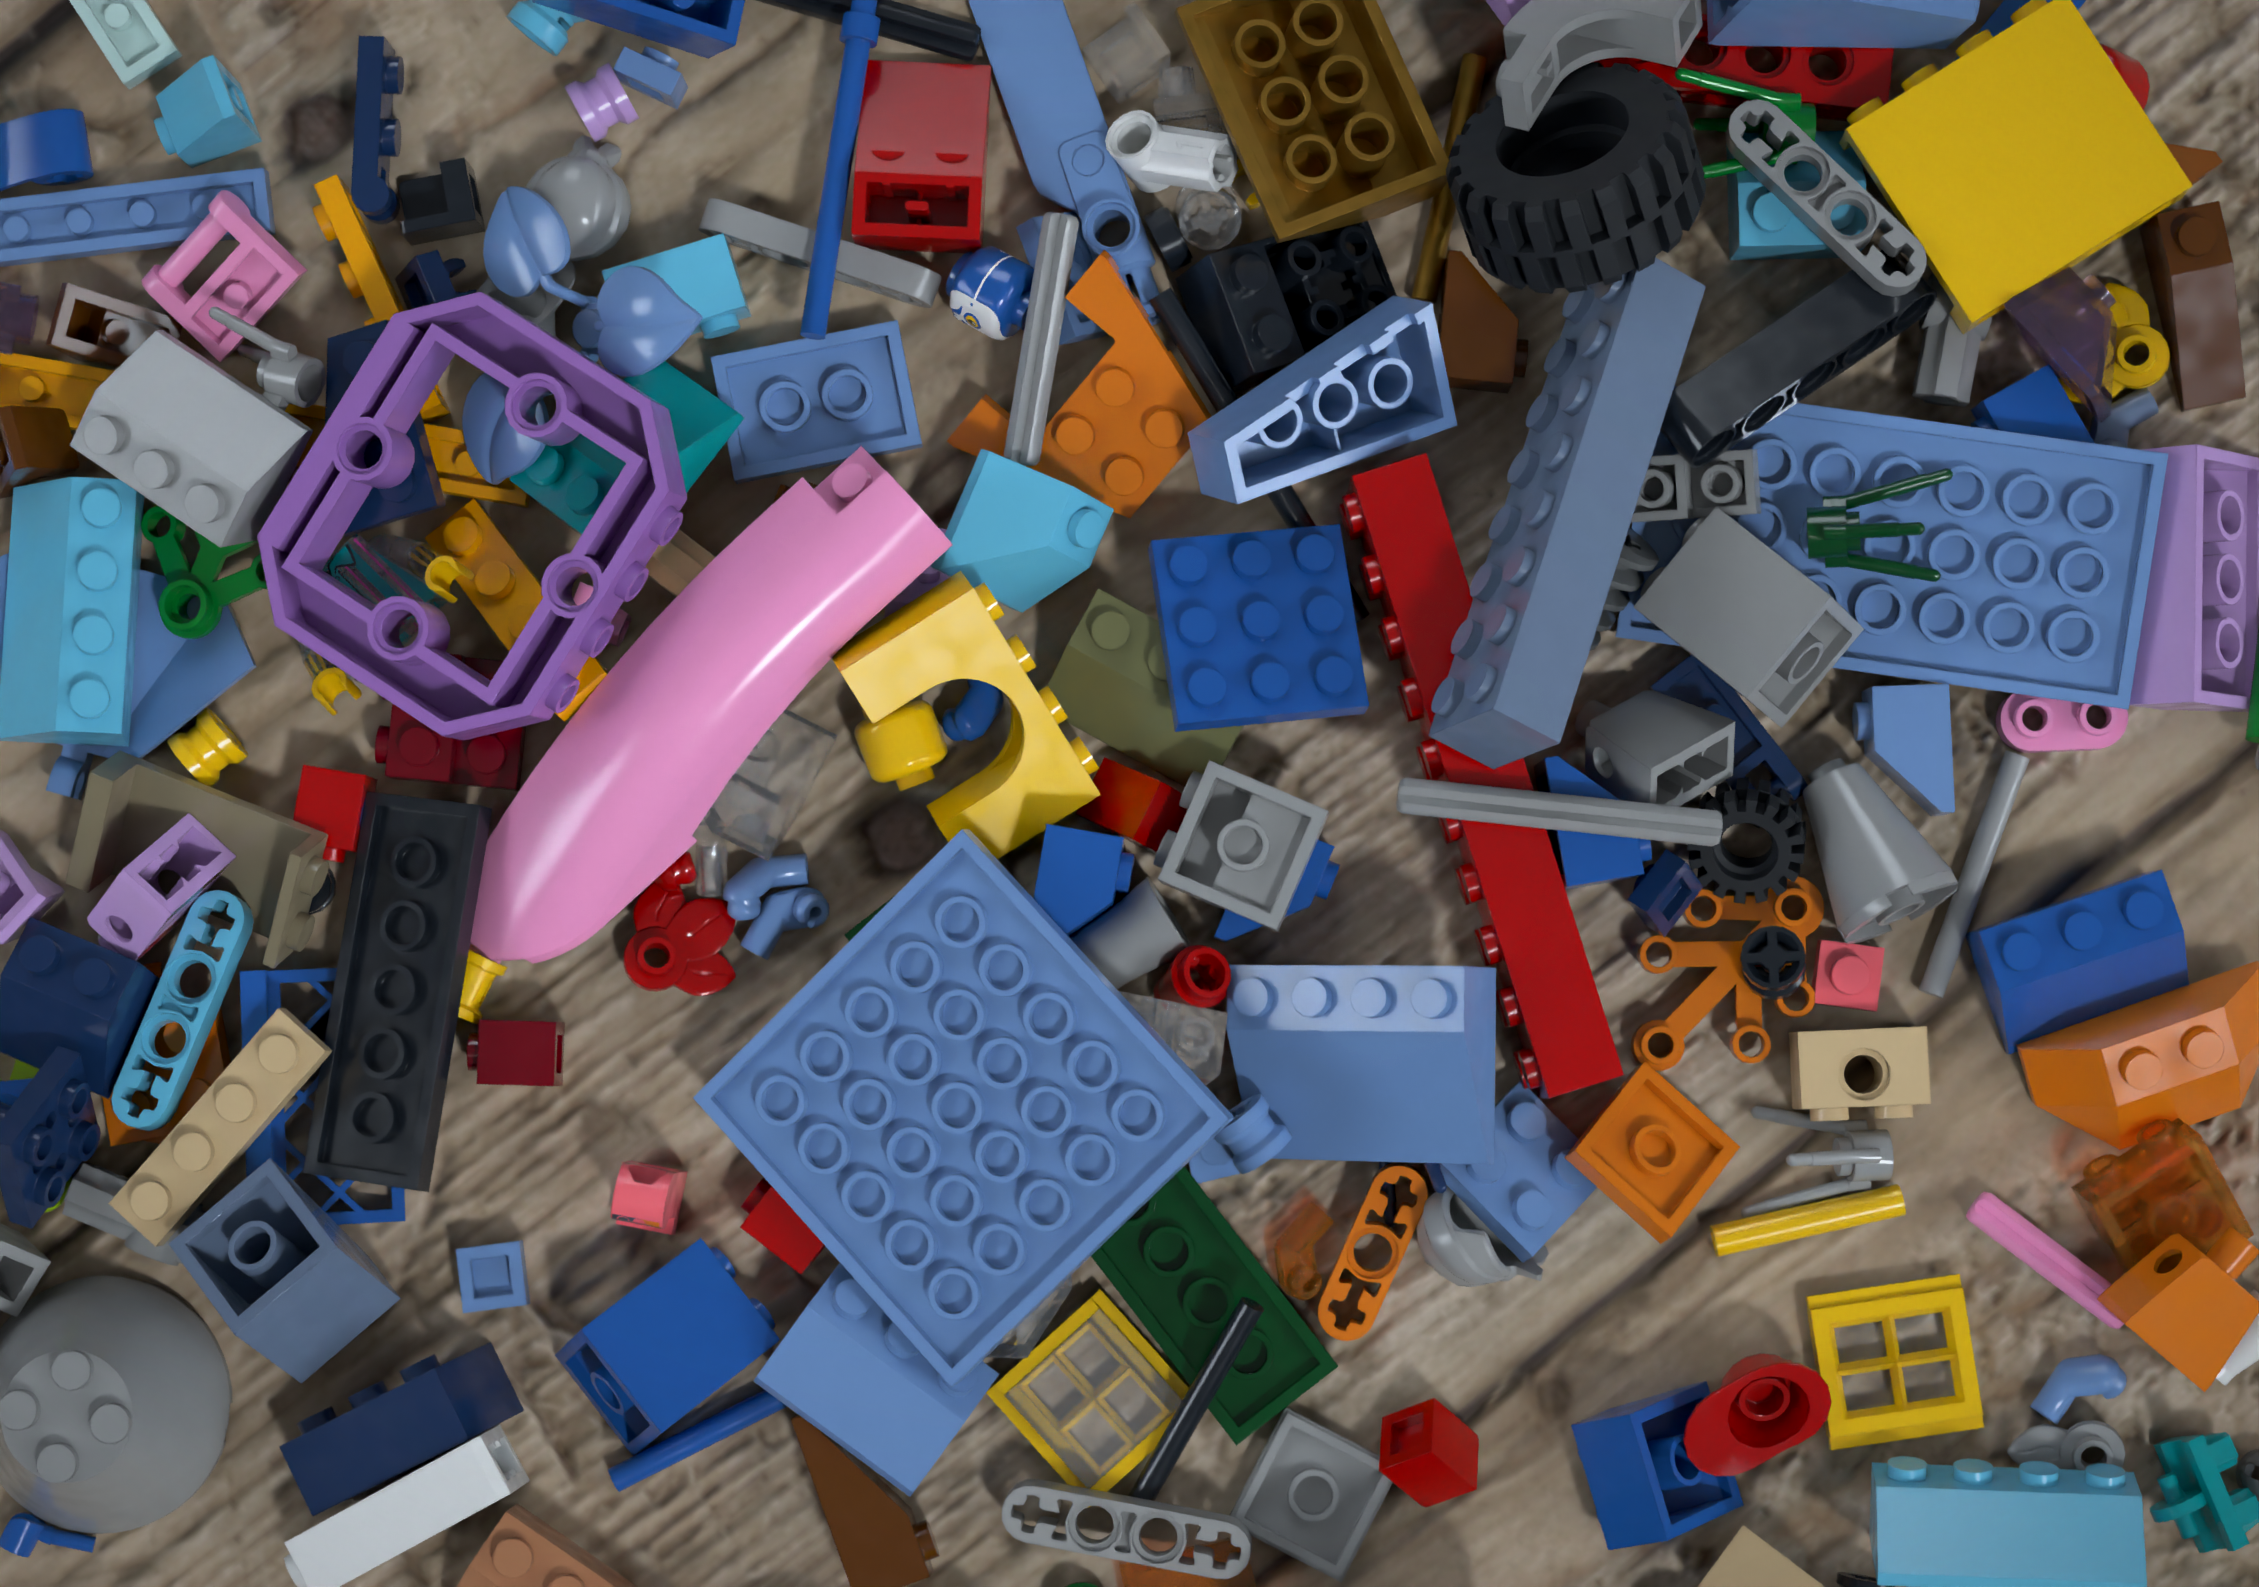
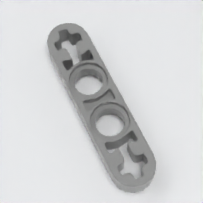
M1759 99L1746 101L1739 105L1730 116L1725 135L1727 148L1733 157L1874 290L1882 295L1892 297L1905 295L1913 290L1920 281L1927 262L1925 249L1919 240L1778 107L1769 101ZM1745 121L1752 126L1758 125L1761 121L1768 124L1769 128L1765 138L1778 152L1784 141L1792 145L1781 153L1774 167H1770L1766 163L1770 160L1773 150L1763 140L1757 138L1750 144L1743 140L1746 129ZM1795 161L1809 162L1818 170L1820 183L1809 191L1795 190L1785 180V168ZM1846 204L1859 208L1866 217L1867 224L1864 231L1851 236L1838 232L1832 225L1830 218L1831 212L1835 208ZM1876 229H1881L1885 233L1881 237L1878 246L1888 256L1894 258L1902 252L1909 258L1905 267L1907 276L1900 271H1896L1890 276L1885 274L1882 267L1886 258L1874 245H1872L1866 256L1859 251L1868 245Z
M709 198L698 229L709 237L724 233L730 245L810 271L815 230L731 202ZM840 239L834 279L923 308L932 307L942 279L938 273L915 263Z
M1026 1479L1017 1483L1008 1492L1002 1506V1522L1006 1531L1022 1542L1214 1579H1229L1238 1575L1247 1566L1252 1551V1537L1247 1526L1239 1519L1230 1515L1041 1479ZM1028 1495H1034L1040 1498L1039 1508L1059 1513L1062 1506L1061 1499L1073 1502L1065 1520L1066 1534L1055 1532L1059 1521L1058 1518L1041 1516L1036 1526L1024 1524V1513L1016 1511L1014 1505H1024ZM1089 1506L1102 1507L1111 1514L1114 1526L1113 1531L1105 1538L1090 1539L1079 1530L1077 1525L1078 1514ZM1153 1518L1168 1520L1176 1529L1177 1542L1171 1549L1156 1552L1151 1550L1141 1539V1527ZM1188 1523L1200 1526L1195 1538L1198 1540L1212 1542L1217 1539L1219 1532L1230 1533L1231 1544L1235 1547H1240L1241 1552H1231L1227 1557V1562H1219L1214 1560V1549L1195 1544L1193 1558L1182 1556L1188 1540Z

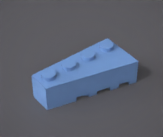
M1393 295L1189 431L1188 437L1201 494L1240 504L1457 426L1432 302Z

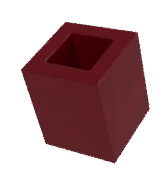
M479 1020L478 1032H470L467 1043V1067L469 1071H477L476 1084L563 1086L565 1022Z

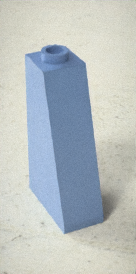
M1707 0L1708 44L1719 46L1946 49L1976 22L1980 0Z

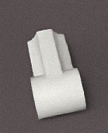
M1143 110L1131 111L1120 116L1109 128L1105 139L1108 152L1137 188L1146 193L1159 192L1170 185L1218 192L1223 187H1231L1239 169L1237 165V152L1229 134L1158 124L1150 113Z

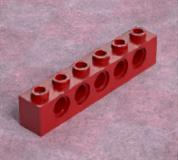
M1702 14L1703 26L1694 40L1704 42L1712 50L1714 61L1708 65H1694L1685 56L1677 68L1627 57L1594 61L1599 62L1604 67H1612L1614 63L1631 65L1638 72L1645 69L1672 86L1681 96L1682 103L1736 109L1739 105L1750 100L1680 81L1675 77V71L1678 68L1704 72L1776 92L1801 93V103L1815 104L1816 118L1848 122L1846 118L1852 112L1872 99L1879 97L1884 105L1888 103L1894 48L1708 44L1707 14ZM1755 47L1768 50L1775 58L1776 70L1769 73H1760L1753 70L1746 61L1745 51ZM1814 55H1826L1833 59L1839 70L1838 78L1822 80L1816 77L1810 70L1809 58Z

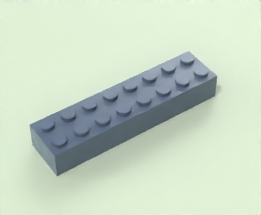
M1656 257L1654 264L1640 272L1636 268L1622 274V280L1606 286L1602 281L1587 285V290L1569 293L1562 309V316L1566 318L1560 339L1552 346L1544 363V370L1548 375L1542 393L1533 402L1526 417V426L1530 429L1524 448L1515 457L1508 471L1507 481L1511 484L1505 505L1497 512L1489 529V538L1493 541L1486 562L1478 569L1470 586V595L1474 598L1467 620L1460 625L1451 643V653L1455 656L1448 677L1440 684L1432 700L1431 707L1432 711L1435 712V716L1428 736L1492 769L1560 744L1706 288L1705 285Z

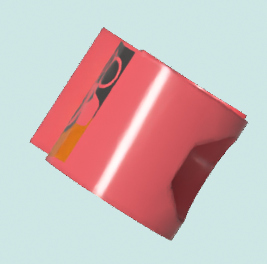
M633 1160L622 1162L613 1194L611 1218L617 1220L616 1224L674 1235L676 1233L688 1171Z

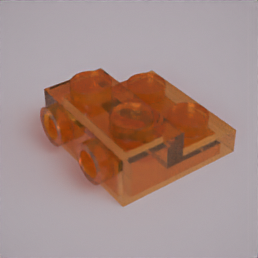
M2179 1118L2172 1122L2167 1119H2160L2145 1125L2136 1136L2137 1145L2118 1157L2113 1154H2106L2093 1159L2083 1169L2085 1179L2071 1187L2096 1234L2109 1245L2124 1274L2173 1234H2181L2204 1254L2207 1253L2230 1226L2246 1239L2254 1235L2201 1134Z

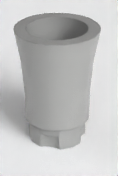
M1146 877L1121 901L1091 923L1068 936L1116 989L1162 965L1173 962L1181 950L1191 946L1178 920L1149 877Z

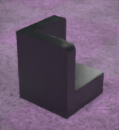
M465 158L439 162L441 174L400 183L399 190L405 220L399 222L402 236L411 246L486 232L475 172Z

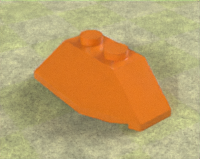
M2255 961L2016 1045L2032 1102L2037 1107L2119 1150L2241 1108L2259 1065V962Z

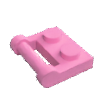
M221 190L209 203L208 209L210 213L164 265H154L141 280L148 294L219 362L228 358L245 338L209 316L210 308L219 307L256 327L307 271L301 263L251 216L247 205L239 197L227 190ZM229 232L240 244L191 297L184 290L182 282L222 237Z

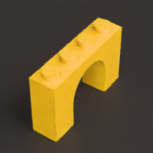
M959 571L850 639L832 657V660L873 724L928 689L950 680L973 679L983 681L995 686L1007 695L1011 709V726L1007 741L999 755L985 769L926 805L948 842L961 829H970L998 860L1044 831L1046 824H1055L1101 795L1089 776L1098 770L1099 767L1079 736L1070 742L1064 736L1058 724L1068 717L1049 686L1047 685L1038 692L1026 673L1037 666L1019 637L1015 634L1005 640L994 621L1005 614L985 582L973 588L962 571Z

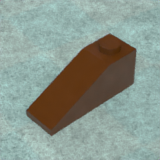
M2215 201L2156 214L2139 230L2163 335L2170 350V365L2181 412L2244 399L2246 391L2234 263L2220 202Z
M795 1414L791 1421L850 1587H904L930 1577L933 1571L930 1560L940 1555L927 1519L917 1523L912 1508L865 1463L800 1415Z

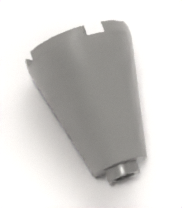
M1839 758L1819 766L1808 775L1811 784L1803 790L1802 794L1836 926L1845 943L1863 942L1892 931L1890 923L1909 916L1912 921L1943 903L1957 891L1958 886L1956 884L1959 883L1954 876V871L1859 763L1846 765L1843 759Z

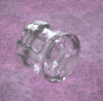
M1182 187L1178 193L1175 206L1179 229L1185 240L1195 248L1207 251L1220 249L1230 244L1237 236L1242 220L1237 195L1232 187H1223L1218 192ZM1210 202L1219 206V209L1216 206L1210 205Z

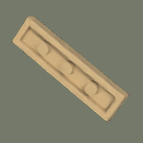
M278 1008L108 1204L155 1247L164 1246L325 1061L332 1050L286 1008Z

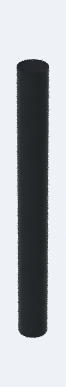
M1241 1297L1128 1496L1155 1501L1262 1315L1264 1309L1259 1303L1248 1297Z

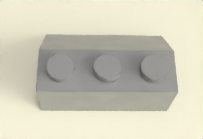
M157 330L94 391L69 446L221 548L258 540L257 535L281 498L313 430L164 330Z

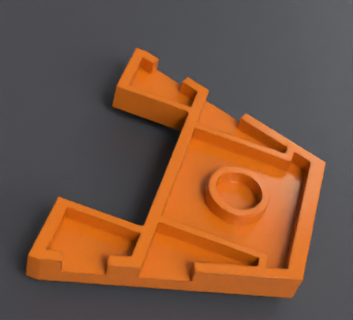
M1103 250L1064 298L1115 340V343L1045 426L1040 461L1037 465L1026 467L1074 486L1113 508V512L1131 518L1191 447L1188 432L1212 416L1171 350L1168 351L1149 322V315L1138 297L1133 296L1119 274L1118 270L1120 268L1108 252ZM985 394L948 438L947 442L954 448L977 457L981 449L1004 457L1010 413Z

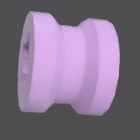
M609 62L599 67L596 76L585 83L575 80L564 86L594 142L606 137L608 128L616 123L630 124L639 119Z

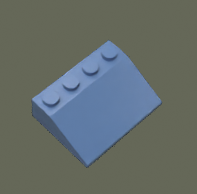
M1229 965L1231 981L1227 988L1226 1030L1241 1102L1253 1095L1262 1094L1269 1103L1268 1114L1275 1123L1285 1125L1292 1134L1288 1144L1271 1159L1494 1165L1496 968L1418 965Z

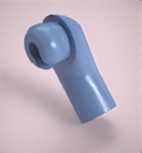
M807 854L756 857L750 860L725 883L723 899L728 901L727 912L729 916L735 920L754 919L761 911L759 897L770 888L809 885Z
M805 886L772 893L765 898L760 907V914L754 918L740 946L768 960L783 932L807 927L817 928L822 925L828 918L829 904L820 891Z

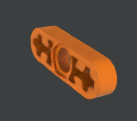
M1401 1162L1391 1163L1379 1169L1374 1175L1318 1302L1319 1322L1325 1332L1335 1339L1342 1341L1356 1340L1364 1336L1371 1329L1422 1216L1425 1201L1428 1199L1427 1184L1420 1171L1409 1164ZM1400 1176H1404L1410 1179L1409 1190L1417 1197L1413 1204L1402 1202L1397 1209L1393 1222L1406 1224L1403 1233L1399 1235L1383 1222L1365 1219L1370 1210H1374L1380 1217L1383 1216L1388 1204V1195L1381 1190V1186L1384 1182L1395 1184ZM1366 1234H1379L1385 1237L1391 1245L1392 1254L1390 1260L1381 1268L1367 1269L1361 1266L1355 1259L1354 1246ZM1347 1268L1360 1280L1380 1284L1375 1293H1372L1366 1286H1363L1357 1302V1308L1365 1313L1361 1321L1350 1318L1346 1326H1341L1335 1323L1336 1311L1329 1307L1332 1299L1344 1301L1347 1297L1352 1280L1340 1278L1343 1269Z

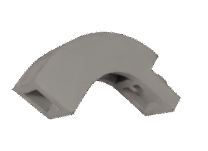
M1531 0L1510 19L1503 29L1507 59L1503 61L1497 74L1496 94L1502 98L1505 126L1529 131L1559 83L1574 70L1591 62L1607 58L1627 57L1677 68L1703 26L1701 0Z

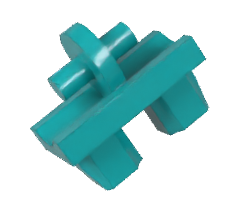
M2226 1432L2206 1435L2170 1437L2153 1445L2165 1471L2164 1475L2157 1478L2165 1499L2150 1507V1513L2154 1522L2161 1523L2174 1520L2181 1538L2188 1539L2193 1537L2199 1553H2206L2217 1549H2227L2228 1552L2236 1551L2250 1544L2245 1533L2259 1523V1502L2257 1497L2248 1488H2236L2228 1492L2220 1475V1472L2237 1464L2239 1455L2230 1435Z

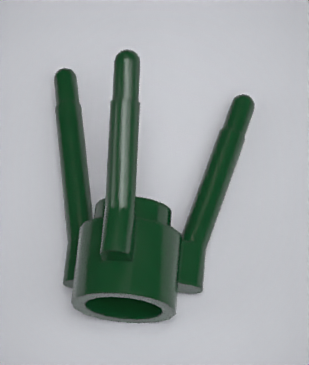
M1945 468L1844 496H1823V507H1807L1808 559L1825 558V568L1850 567L1904 578L1937 582L1941 574L1936 569L1848 553V551L1861 550L1860 538L1921 535L1925 531V527L1921 522L1860 524L1859 511L1846 512V510L1949 481L1953 477V472L1951 469Z

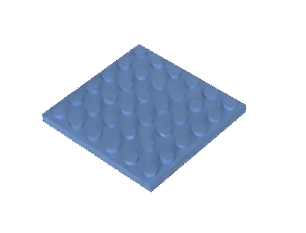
M961 829L693 1097L951 1387L959 1384L1234 1118L1227 1108L970 829Z

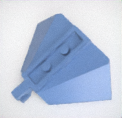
M9 553L0 556V680ZM140 569L129 747L58 744L62 745L63 749L52 768L46 791L81 800L94 755L108 759L120 750L142 759L257 667L230 604L223 607L218 625L208 635L198 639H185L176 636L165 627L159 612V598L162 591L168 585L166 577ZM198 597L191 599L187 605V614L190 619L196 617L200 610V599Z

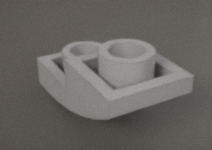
M1757 449L1726 451L1699 468H1692L1680 454L1652 456L1631 523L1707 517L1716 506L1728 516L1761 514Z

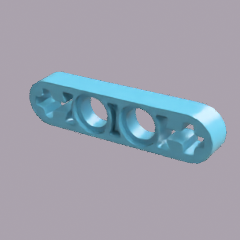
M213 890L205 892L191 906L114 1086L111 1098L113 1111L120 1121L130 1127L146 1131L160 1129L169 1123L176 1113L251 936L254 924L251 909L245 901L227 891ZM228 904L226 914L235 919L234 925L230 931L219 929L211 947L223 951L220 961L203 951L193 950L197 941L210 946L215 934V927L207 923L208 916L212 911L222 913ZM204 963L211 972L210 987L200 997L188 998L181 990V975L191 964ZM168 1023H179L186 1034L185 1046L176 1056L163 1058L155 1048L156 1034L161 1027ZM148 1061L162 1069L172 1070L173 1072L169 1080L158 1075L155 1077L150 1090V1094L158 1099V1104L154 1111L143 1109L139 1117H137L140 1107L136 1103L131 1102L132 1096L136 1090L146 1092L155 1076L154 1073L142 1070L145 1062Z

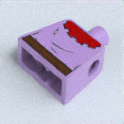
M188 813L122 869L88 915L89 925L98 933L99 945L132 960H139L185 918L195 900L208 891L237 856ZM166 869L173 870L181 876L168 894H165L158 884L159 873Z

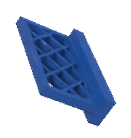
M337 968L239 971L242 1049L275 1011L281 1008L280 983L308 982L327 999L325 1004L305 1024L310 1030L330 1009L333 995L319 982L335 981ZM319 1076L304 1092L300 1089L295 1094L298 1099L286 1112L284 1106L246 1150V1178L269 1158L287 1174L286 1149L300 1161L288 1176L294 1180L304 1168L305 1155L286 1139L285 1122L303 1103L313 1111L314 1102L309 1096L317 1089ZM316 1175L334 1192L320 1208L337 1225L405 1221V1193L403 1188L391 1187L392 1209L364 1210L345 1193L354 1181L346 1180L339 1187L329 1177ZM339 1197L354 1210L326 1212Z

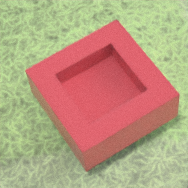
M1817 940L1812 979L1815 1004L1871 1012L1877 1011L1885 948Z

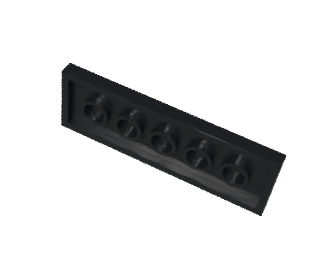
M367 791L325 1037V1044L332 1052L320 1067L303 1173L429 1192L492 808L476 804Z

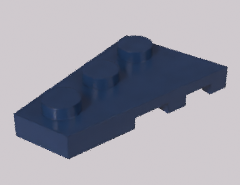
M383 320L328 338L325 425L390 320ZM420 412L406 433L415 451V462L410 475L401 484L392 488L378 489L373 487L342 538L446 506ZM380 438L372 440L365 449L364 462L367 468L374 466L380 460L382 455Z

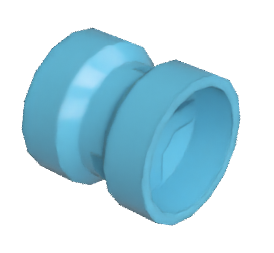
M532 0L518 1L506 16L524 35L553 56H558L568 43L567 30L574 23L586 20L533 3Z

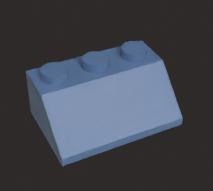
M839 1263L760 1370L754 1382L910 1497L963 1426L999 1373L982 1361L959 1384L951 1387L844 1266Z

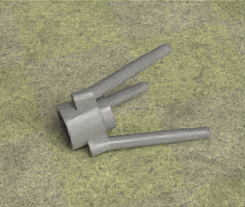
M219 307L210 308L209 316L212 319L269 351L266 352L247 344H240L237 348L239 355L258 363L257 383L265 390L263 394H260L284 411L289 403L306 408L317 401L322 393L326 377L325 367L321 360L297 352V347L294 344L278 340Z
M1755 1106L1751 1110L1752 1116L1756 1119L1843 1135L1844 1137L1834 1138L1832 1151L1792 1153L1786 1157V1162L1789 1166L1833 1165L1835 1174L1837 1176H1846V1178L1746 1206L1741 1210V1215L1744 1218L1796 1207L1846 1192L1871 1190V1181L1890 1180L1892 1177L1894 1163L1893 1146L1887 1129L1868 1130L1866 1120L1810 1121V1114Z

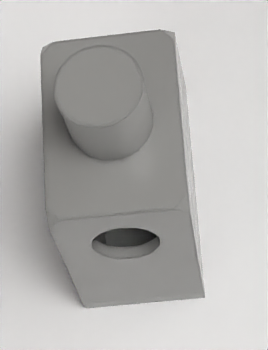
M1654 690L1642 691L1613 708L1597 700H1591L1581 708L1575 722L1576 731L1585 737V773L1588 778L1619 800L1681 806L1733 776L1735 721L1725 716Z

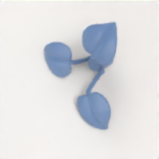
M510 186L501 193L489 220L484 238L483 257L487 273L494 285L509 296L528 297L537 290L541 283L544 290L548 293L580 306L582 311L576 315L572 327L573 336L582 347L580 353L594 362H597L598 358H600L604 367L613 374L635 377L651 371L667 360L697 328L703 318L702 315L683 301L663 278L644 267L627 266L615 271L603 284L598 299L595 296L582 295L558 284L551 275L562 270L568 263L571 255L570 238L561 216L547 200L528 188ZM484 372L473 383L467 394L463 407L462 427L464 441L473 464L487 482L498 485L506 478L519 474L533 465L541 455L546 444L518 433L509 424L505 414V398L509 388ZM543 399L536 408L538 425L549 422L547 407Z

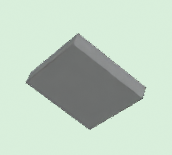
M1286 1407L1283 1409L1230 1516L1239 1519L1246 1525L1251 1536L1342 1583L1393 1482L1379 1471V1454Z

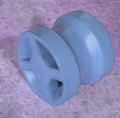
M1262 1094L1253 1095L1232 1108L1229 1112L1234 1118L1214 1137L1217 1143L1227 1144L1233 1152V1164L1241 1174L1251 1172L1270 1160L1292 1138V1134L1285 1125L1275 1123L1268 1114L1269 1103Z

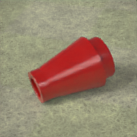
M1203 945L1188 946L1177 954L1164 976L1155 983L1153 991L1155 1001L1163 1010L1168 1012H1178L1182 1009L1207 1008L1217 1005L1227 995V988L1231 981L1230 966L1226 958L1215 949Z

